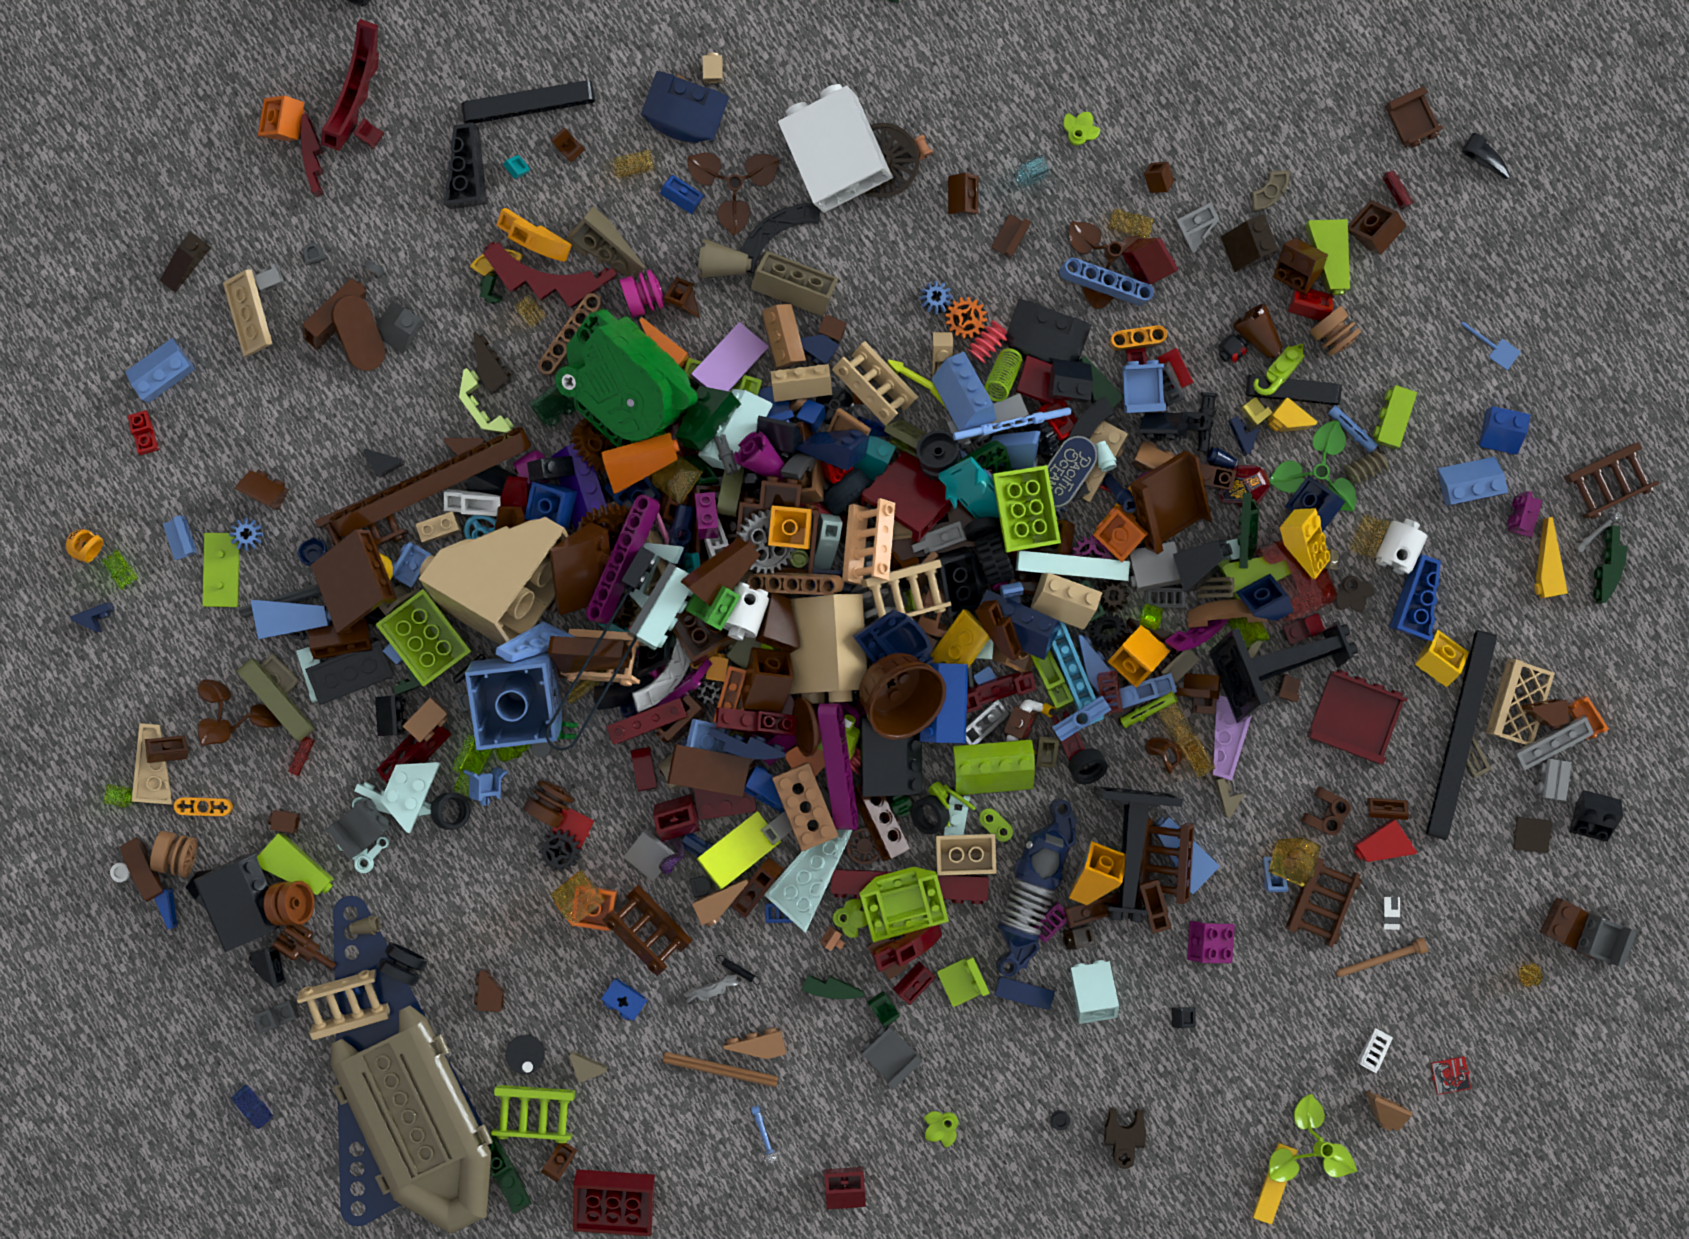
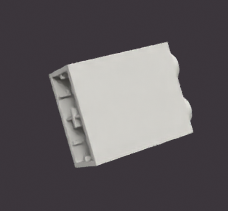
M835 84L825 88L820 93L821 99L810 105H807L806 102L792 105L786 110L787 117L778 121L813 204L824 213L893 178L859 99L847 85L842 88L840 84Z

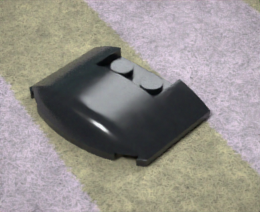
M1019 299L1005 336L1007 341L1003 343L1005 346L1008 345L1010 349L1019 352L1023 361L1028 355L1052 364L1053 358L1079 362L1092 325L1076 317L1073 318L1040 306L1037 303Z

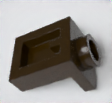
M1092 925L1062 931L1063 943L1067 950H1077L1096 944Z

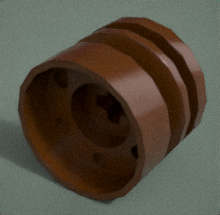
M539 779L537 784L543 788V791L534 788L533 791L539 798L529 797L522 809L536 819L558 829L564 819V816L558 810L561 808L568 811L570 807L564 801L572 804L575 799L562 787Z

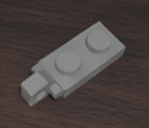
M958 521L927 533L919 543L911 545L913 553L923 550L925 554L931 553L932 551H937L966 540L961 522Z

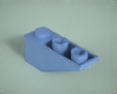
M1078 635L1077 640L1084 671L1090 685L1098 695H1101L1119 680L1116 677L1118 673L1111 665L1108 667L1104 663L1105 657L1100 651H1094L1091 647L1093 643L1086 635L1084 637Z

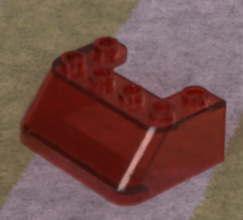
M1283 539L1255 551L1256 554L1261 553L1263 559L1269 564H1276L1285 560L1300 596L1290 600L1294 612L1284 618L1285 622L1312 613L1335 601L1337 592L1327 569L1323 568L1317 578L1312 579L1285 547Z

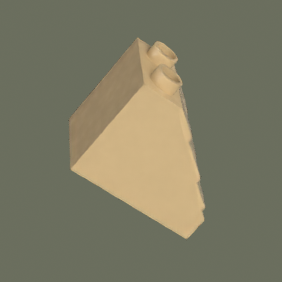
M547 517L530 520L512 528L505 526L476 539L462 540L442 548L436 556H428L420 567L419 580L442 611L502 645L533 628L555 598L549 550L565 540L569 535L564 527Z

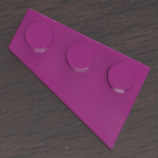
M707 659L702 662L697 670L694 668L656 706L677 698L683 699L690 689L693 691L697 689L702 683L700 681L710 668L712 662Z

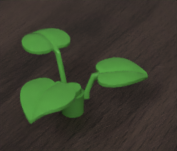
M1335 420L1324 424L1314 434L1313 447L1317 451H1323L1321 464L1315 465L1311 472L1302 473V466L1299 463L1291 460L1285 461L1276 468L1270 478V483L1283 492L1295 493L1304 482V476L1314 475L1317 479H1326L1330 485L1327 488L1345 501L1340 510L1354 511L1356 492L1352 483L1345 478H1338L1332 483L1328 477L1330 469L1325 464L1326 453L1330 455L1339 454L1346 444V437L1339 421Z

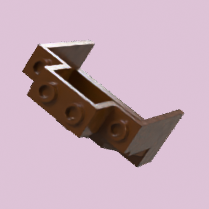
M767 476V479H762L760 502L752 497H745L744 500L740 501L737 531L742 532L743 529L740 527V524L746 525L745 518L751 520V513L758 516L759 510L765 513L766 509L771 511L772 506L812 509L810 549H803L809 555L808 563L803 567L797 568L791 564L789 558H786L788 565L786 566L781 563V570L774 567V572L813 574L820 508H815L816 505L804 504V507L800 506L802 483L798 482L797 479L787 478L786 481L778 480L779 477ZM758 531L754 532L753 539L758 536ZM779 546L775 547L774 552L779 550Z

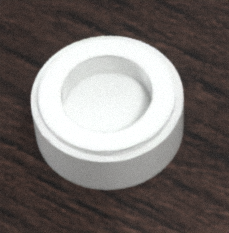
M123 862L114 864L110 870V876L116 882L127 881L131 876L126 863Z

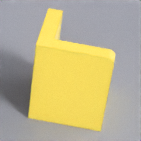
M1256 397L1240 408L1254 427L1273 413L1269 407L1264 408Z

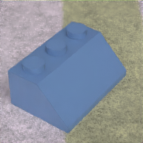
M171 338L125 372L131 386L143 401L150 403L196 368L175 339Z
M1495 457L1437 468L1445 506L1508 493L1504 472Z

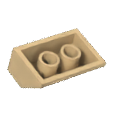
M829 364L771 371L774 402L832 395Z
M1042 573L1030 608L1060 622L1084 630L1097 610L1102 592L1051 573Z
M995 834L936 836L937 875L996 874Z

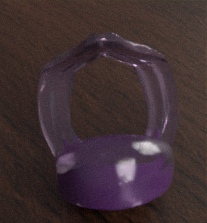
M677 837L661 841L665 845L673 843L678 851V854L669 855L660 862L659 869L665 875L671 873L672 867L684 857L683 844Z

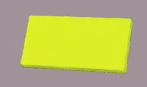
M758 811L697 858V861L720 890L781 843V840L772 845L761 831L767 825V822Z

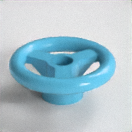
M472 515L467 519L464 526L466 539H476L483 536L480 531L484 535L493 532L496 519L487 515ZM478 519H485L491 522L494 527L487 528L482 526ZM471 524H473V526L475 527L474 531L472 532V536L470 534Z

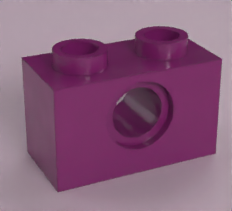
M715 492L695 494L698 539L718 538Z

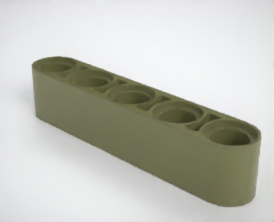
M741 466L736 474H733L732 471L730 476H727L724 470L717 504V514L737 516L743 486V474H745L746 468Z
M251 657L237 670L241 678L298 742L302 741L315 729L313 724L256 659Z

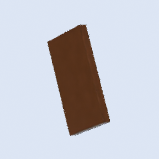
M675 744L667 783L743 797L750 758Z

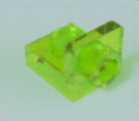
M1145 603L1139 615V625L1158 631L1164 609Z
M107 784L103 803L116 805L121 808L128 807L132 803V788Z

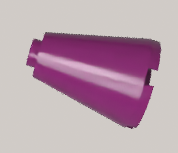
M761 431L759 433L751 432L739 443L738 446L741 448L738 453L736 451L734 453V460L738 465L765 478L767 476L779 477L778 480L785 479L781 474L785 464L765 434Z

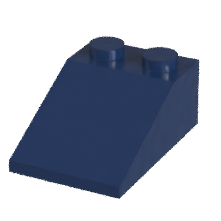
M853 429L816 432L797 445L796 450L848 471L866 457L870 436Z

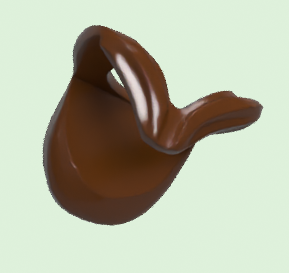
M1155 737L1149 739L1145 745V750L1148 754L1162 756L1166 767L1164 770L1169 774L1173 772V768L1182 760L1179 747L1169 739ZM1169 747L1177 758V761L1172 764L1169 763L1166 750Z

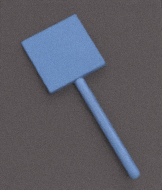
M1461 322L1463 327L1494 348L1489 358L1508 371L1521 351L1503 338L1496 346L1465 322Z

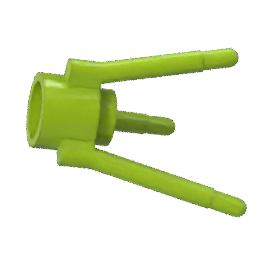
M938 781L928 789L930 795L937 796L946 809L950 807L945 800L948 797L947 793H950L972 810L976 809L970 802L950 789L947 784L943 786Z

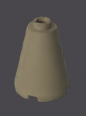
M708 239L702 240V243H705V247L700 248L698 269L702 270V274H698V278L746 274L747 270H751L752 259H748V254Z

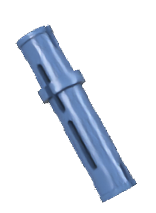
M1337 405L1327 413L1334 420L1339 421L1340 426L1354 438L1353 440L1355 442L1358 441L1369 453L1379 445L1366 434L1367 431L1365 429L1362 430Z

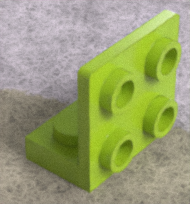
M972 955L937 971L953 1007L981 994L982 996L990 994Z

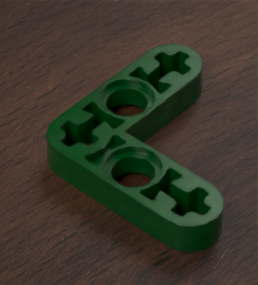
M996 440L984 445L955 463L956 465L970 457L977 462L978 457L983 455V461L979 464L982 469L990 466L992 474L1013 471L1005 445ZM1004 462L1003 469L998 471V465Z

